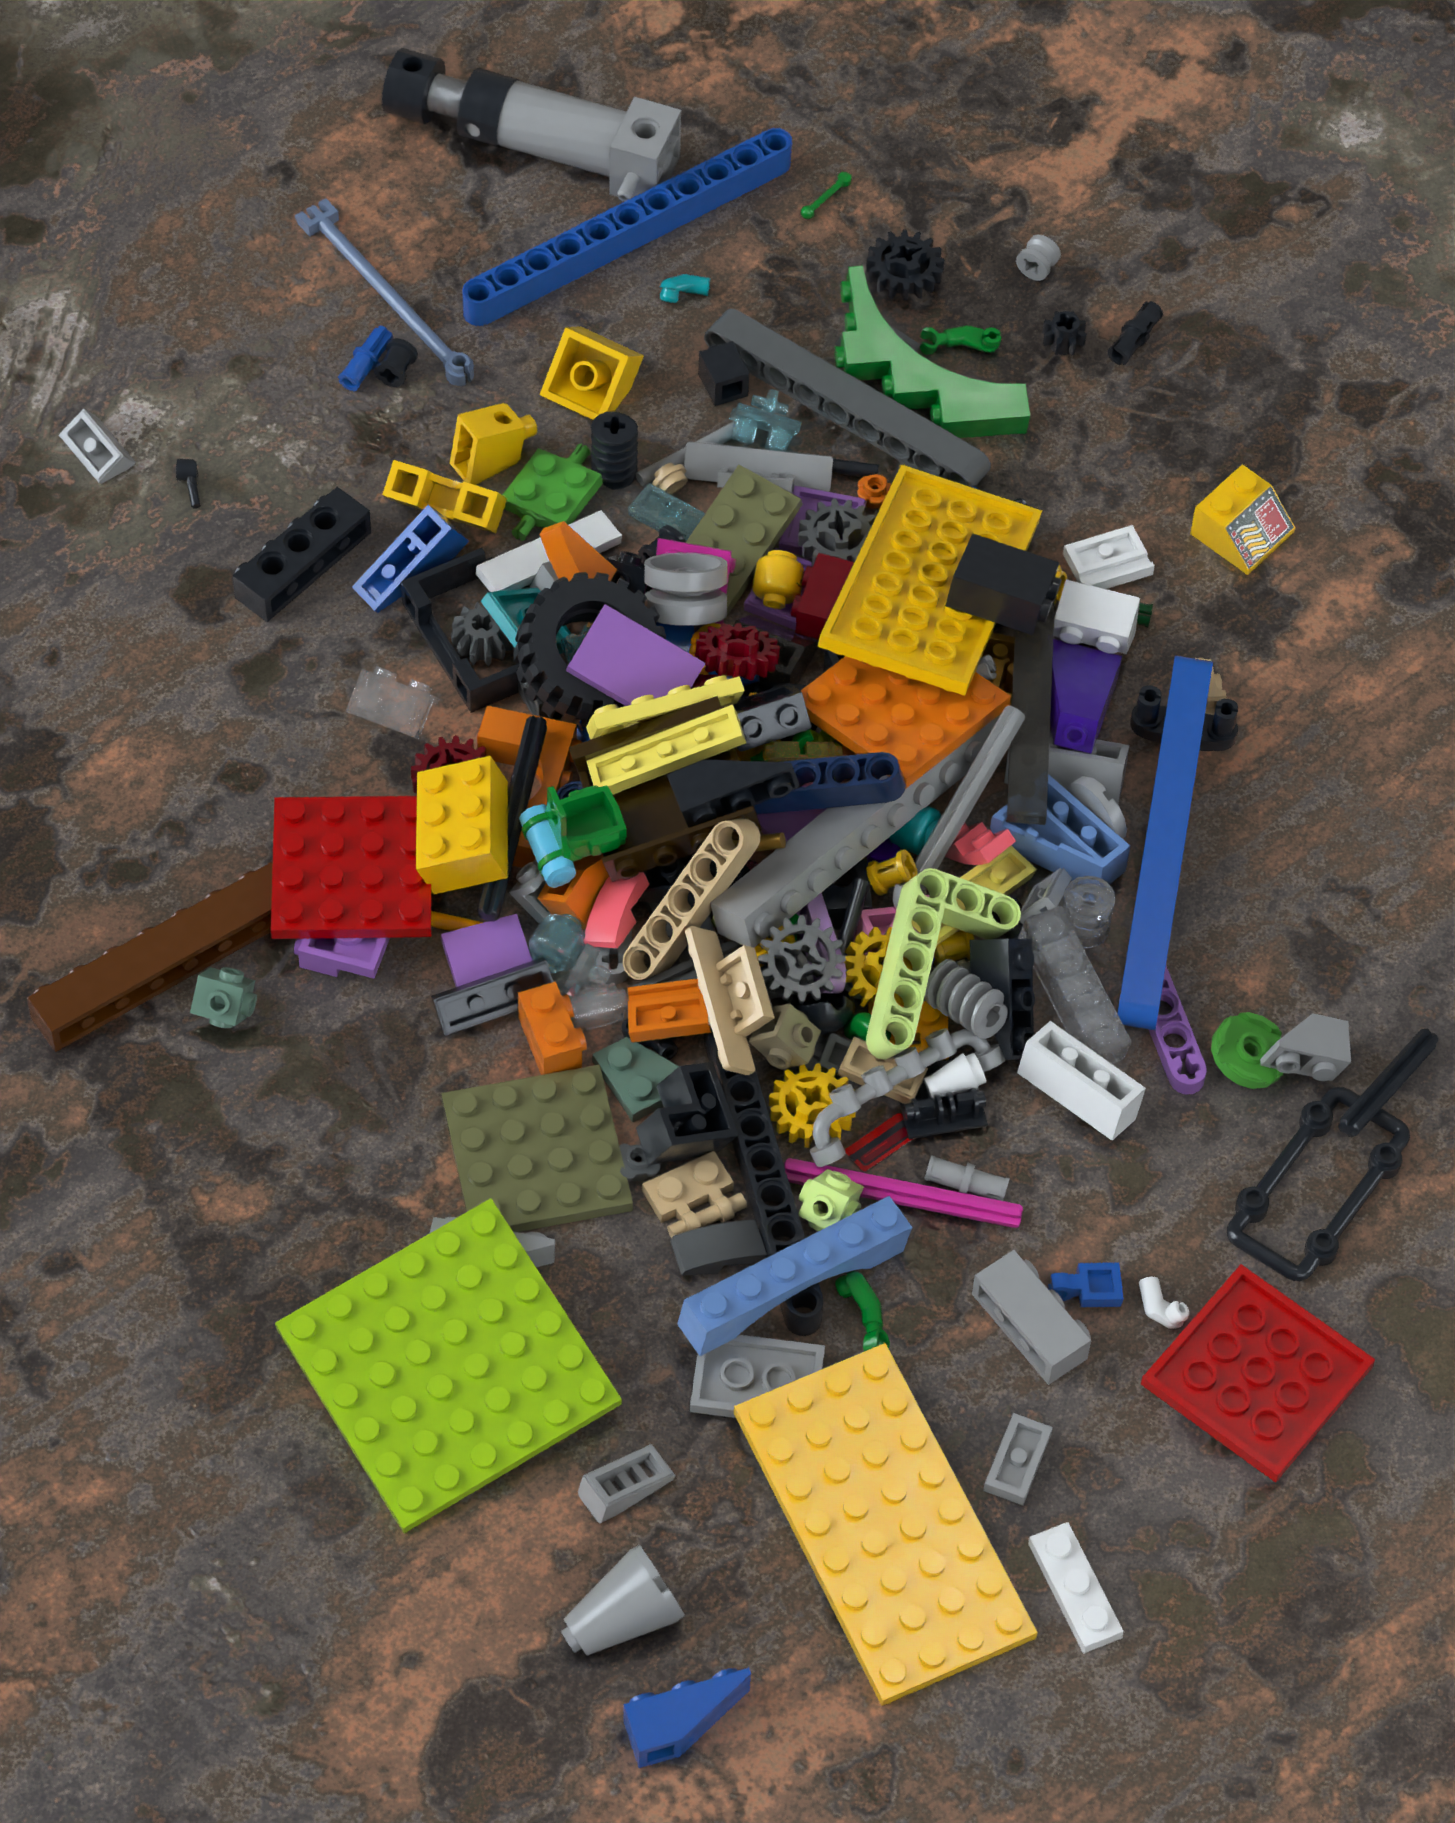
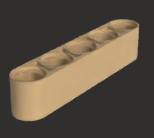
M749 819L727 820L718 823L712 829L625 951L622 964L628 976L636 980H644L672 967L688 945L685 930L690 926L701 927L712 911L710 903L729 888L760 843V832L754 822ZM734 829H736V831L739 834V843L737 847L734 845L732 841V832ZM712 860L715 862L717 866V874L715 878L712 876L710 872V863ZM689 891L692 892L695 898L693 908L688 903ZM667 922L671 924L673 929L671 939L666 933ZM645 953L650 956L651 966L649 969L644 963Z

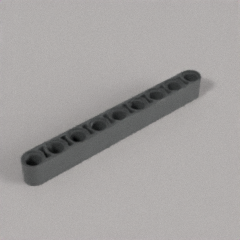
M729 308L705 332L704 339L708 347L733 341L750 374L914 469L969 487H976L991 469L988 457L976 447L736 309Z

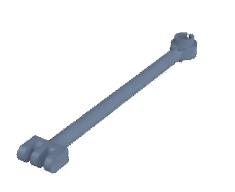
M323 199L318 203L320 210L315 205L307 208L308 216L302 211L295 215L298 225L309 237L321 231L443 362L446 380L456 386L466 385L463 367H465V373L468 375V381L471 382L473 380V360L467 354L456 353V351L452 352L334 225L335 222L339 221L338 210L327 199Z

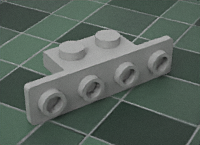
M692 441L686 444L684 467L687 479L717 482V487L723 488L737 466L741 465L790 493L794 490V486L830 492L833 468L832 456Z

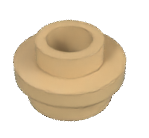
M668 463L655 472L654 476L656 478L652 482L655 491H660L663 496H669L680 490L688 481L685 476V467L682 464L674 465L673 463Z

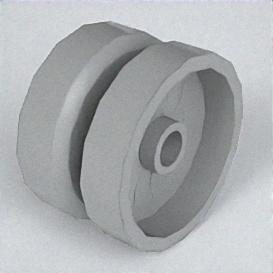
M668 553L652 556L645 560V584L653 589L645 593L647 599L644 604L647 608L652 606L656 608L660 616L657 620L658 623L703 625L719 622L727 617V594L719 590V588L727 584V561L725 559L702 553Z

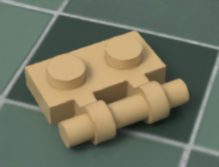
M715 1151L642 1183V1192L660 1222L663 1223L674 1217L677 1218V1222L667 1226L671 1238L690 1230L706 1227L719 1220L724 1223L735 1217L734 1213L747 1208V1203L742 1193L729 1198L723 1196L733 1190L734 1182ZM706 1202L710 1204V1207L697 1213L691 1211V1209Z

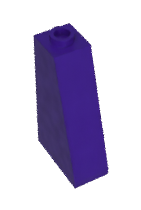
M1048 638L1041 669V679L1054 745L1092 754L1116 688L1122 660L1121 655L1105 653L1101 650Z

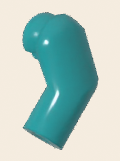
M688 274L664 279L659 288H662L659 297L661 301L676 303L679 300V292L708 296L711 279Z

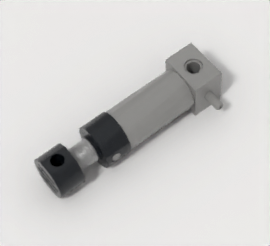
M405 48L397 50L384 80L382 108L385 113L422 124L429 123L435 112L457 118L458 135L499 148L506 147L610 177L609 194L618 197L624 202L669 180L680 159L681 110L635 96L626 112L524 83L517 78L482 68H476L468 81H462L461 79L445 75V62L442 59Z

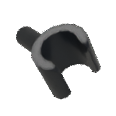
M177 459L176 480L187 481L191 507L197 509L201 506L197 489L199 477L197 463L193 459Z

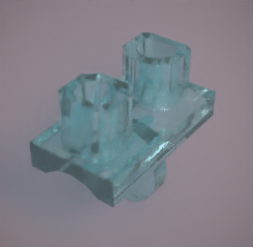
M774 389L769 390L766 398L753 395L751 405L762 408V410L738 403L736 408H732L729 418L734 421L733 440L751 444L754 441L756 430L759 428L769 432L765 449L778 451L787 450L792 438L799 433L802 422L774 414L775 412L786 416L789 405L777 402L778 391Z

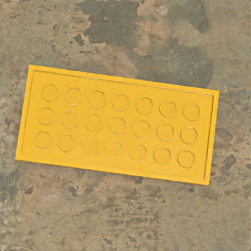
M901 464L820 634L817 647L868 663L873 667H880L904 675L909 679L919 680L940 687L945 691L965 696L996 623L945 606L954 573L972 533L1027 551L1039 524L1042 510Z
M886 1343L734 1406L733 1413L881 1706L1036 1639L1038 1632Z

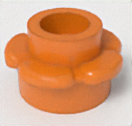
M879 474L864 476L857 484L859 488L857 495L859 498L867 501L868 508H881L892 484L887 482L886 477Z

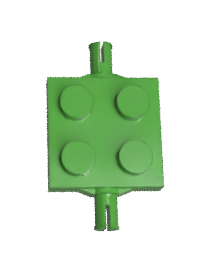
M578 444L569 458L559 457L538 448L503 493V496L507 498L504 509L517 514L521 518L520 522L512 530V535L517 540L520 538V541H524L536 526L549 527L562 521L568 525L573 523L603 484L601 473L582 466L583 462L591 454L590 449L586 445Z

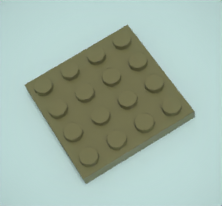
M600 1065L441 1093L466 1212L491 1198L512 1231L521 1232L633 1211V1201L628 1180L620 1172V1169L623 1167L625 1170Z

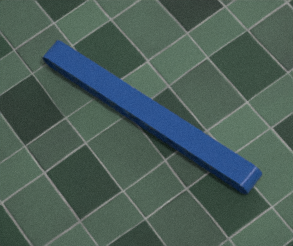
M780 128L768 129L468 280L462 288L463 316L465 320L475 326L487 325L785 174L791 167V135L786 130Z
M1175 655L1116 1024L1156 1030L1213 661Z

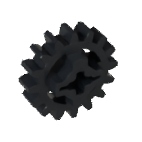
M902 230L901 236L898 237L892 231L888 232V240L878 237L876 239V247H869L866 260V272H869V282H877L878 292L888 289L889 298L893 299L899 293L902 294L903 300L907 301L909 294L914 293L920 299L924 289L932 293L935 283H941L944 270V258H941L942 249L940 247L933 248L932 238L922 241L921 232L915 233L913 237L908 236L907 230Z

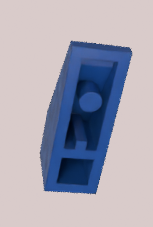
M427 505L359 578L352 588L378 613L402 597L401 581L451 561L469 540L445 516L430 505Z

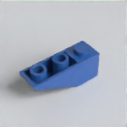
M735 1668L725 1669L716 1673L712 1679L698 1683L693 1680L684 1681L672 1687L671 1691L657 1695L650 1692L642 1693L633 1697L629 1703L624 1704L623 1722L638 1767L642 1768L676 1758L687 1751L750 1691V1669L746 1668L739 1671Z

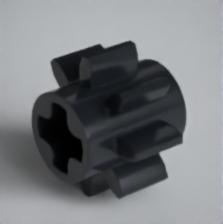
M1055 311L1053 321L1044 320L1042 331L1044 333L1043 345L1050 346L1055 355H1075L1076 346H1085L1086 321H1080L1073 311Z

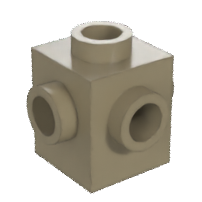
M790 1003L772 1007L775 1018L754 1031L749 1043L762 1053L771 1065L780 1070L808 1064L814 1055L815 1045L821 1031L808 1020V1017L803 1012L797 1010Z

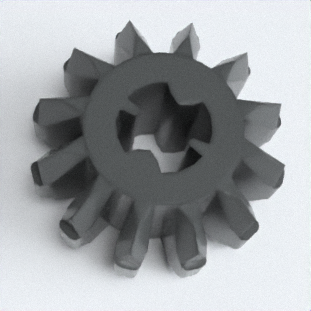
M478 601L475 609L472 610L463 606L461 616L454 617L451 642L453 647L457 648L460 659L469 657L472 665L476 664L479 660H484L489 667L492 658L503 661L506 652L512 651L513 645L486 608L482 607Z

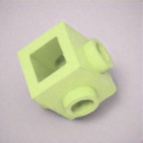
M827 1169L813 1180L809 1178L804 1184L799 1195V1201L803 1202L798 1215L808 1220V1225L811 1228L820 1231L860 1210L861 1204L858 1203L864 1186L851 1181L848 1176L840 1172Z

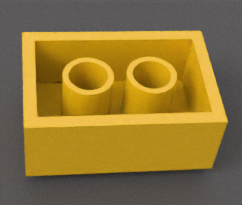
M491 756L417 772L416 870L426 884H431L433 894L508 878V781Z

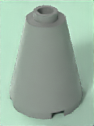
M638 1545L633 1549L631 1548L563 1619L568 1627L563 1629L561 1633L574 1653L582 1649L587 1656L676 1623L685 1614L643 1548Z

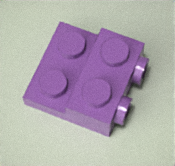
M390 938L296 939L294 954L298 955L300 968L335 977L338 976L340 970L374 979Z

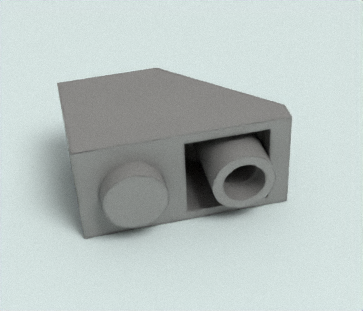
M1312 1013L1280 1038L1260 1059L1261 1066L1277 1069L1282 1073H1297L1310 1076L1318 1081H1333L1351 1063L1348 1021Z

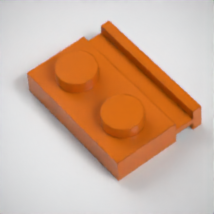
M698 978L627 987L629 995L628 1027L631 1043L711 1033L707 1009L702 992L698 986Z

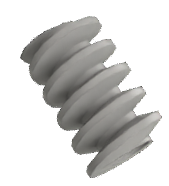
M946 959L941 962L930 974L923 1001H926L934 1009H938L945 1016H949L957 1024H961L966 1030L972 1031L980 1039L992 1037L1002 1028L1006 1022L1008 1011L1007 1007L1003 1005L1004 995L1000 990L992 989V986L987 982H981L977 975L969 974V971L964 967H958V964L952 959Z

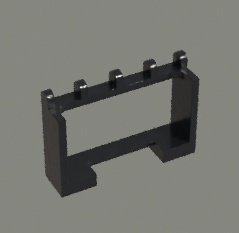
M482 547L401 581L403 606L470 713L517 694L518 676L516 671L520 663L480 680L467 658L460 659L432 615V603L429 599L478 579L476 575L477 565L494 558L486 559L485 551Z

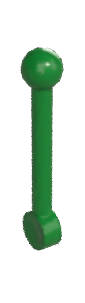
M848 172L839 173L835 184L810 206L802 207L801 216L804 219H811L814 216V211L838 189L848 187L851 184V174Z

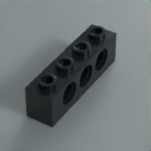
M338 486L328 495L321 496L308 512L302 517L295 518L282 534L275 540H269L255 557L249 562L242 563L232 575L235 599L264 621H270L371 534L370 510Z

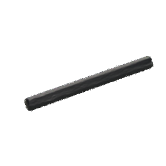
M530 716L526 719L508 789V878L484 883L478 906V915L482 920L494 922L500 917L522 830L519 817L528 806L547 731V722L542 717Z

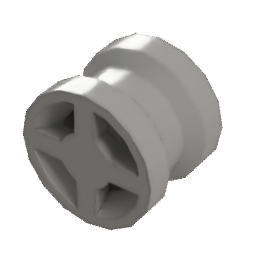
M1034 235L1028 241L1027 249H1023L1016 257V264L1019 270L1028 278L1038 281L1044 280L1049 274L1051 266H1054L1061 258V252L1052 239L1044 235Z

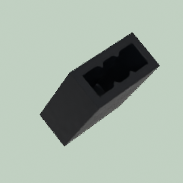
M972 533L954 573L945 606L1033 635L1038 621L1046 622L1052 602L1055 601L1062 579L1055 577L1059 562Z

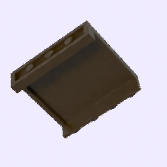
M718 696L569 747L583 788L593 786L587 760L722 709ZM736 747L704 759L740 761ZM665 774L613 794L626 825L627 837L625 844L615 850L603 853L602 861L612 882L619 879H630L638 875L639 872L657 866H668L677 859L696 853L712 829L722 821L749 819L756 824L759 831L762 828L755 806L688 828L668 776ZM736 829L732 832V840H739V834Z

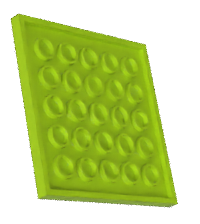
M491 1198L275 1322L276 1329L403 1533L415 1528L622 1405L621 1397Z

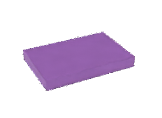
M605 604L567 666L566 671L619 703L628 706L631 705L634 699L644 695H653L655 699L668 695L670 690L679 686L690 685L691 688L705 662Z

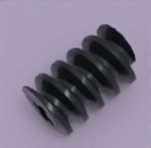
M617 411L599 414L591 425V469L602 474V482L606 487L612 490L623 489L635 481V474L638 472V425L634 419Z

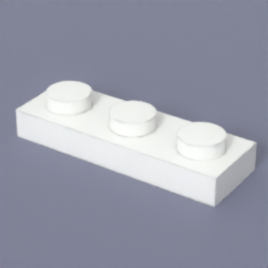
M1066 1522L1030 1536L1028 1544L1083 1654L1122 1639L1124 1631L1069 1523Z

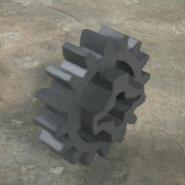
M836 498L832 499L831 506L828 507L821 501L818 502L817 512L808 509L805 520H800L798 546L802 547L803 558L812 556V566H814L818 553L855 562L875 521V516H865V506L863 505L857 509L852 508V500L849 499L845 502L844 506L839 505Z
M804 915L799 916L797 925H792L788 918H784L782 921V931L774 926L769 929L773 941L762 939L760 944L764 950L768 951V954L758 956V962L767 965V968L762 971L763 979L770 977L773 979L769 988L771 992L776 991L778 988L784 990L782 999L784 1001H787L791 994H797L799 1004L804 1003L806 994H811L812 998L818 1001L821 998L819 989L823 988L831 993L834 986L829 979H841L843 973L835 968V965L843 964L846 960V956L836 954V950L843 945L842 940L831 941L830 937L834 929L829 927L824 931L820 930L819 918H816L812 925L806 924ZM804 934L803 939L795 943L782 942L791 935ZM817 939L825 947L828 961L819 955L815 946ZM800 951L807 952V960L812 965L805 963L802 968L796 967V959L791 954L798 956ZM775 958L783 962L788 973L786 979L778 972ZM810 975L821 977L812 984L799 985L801 979Z

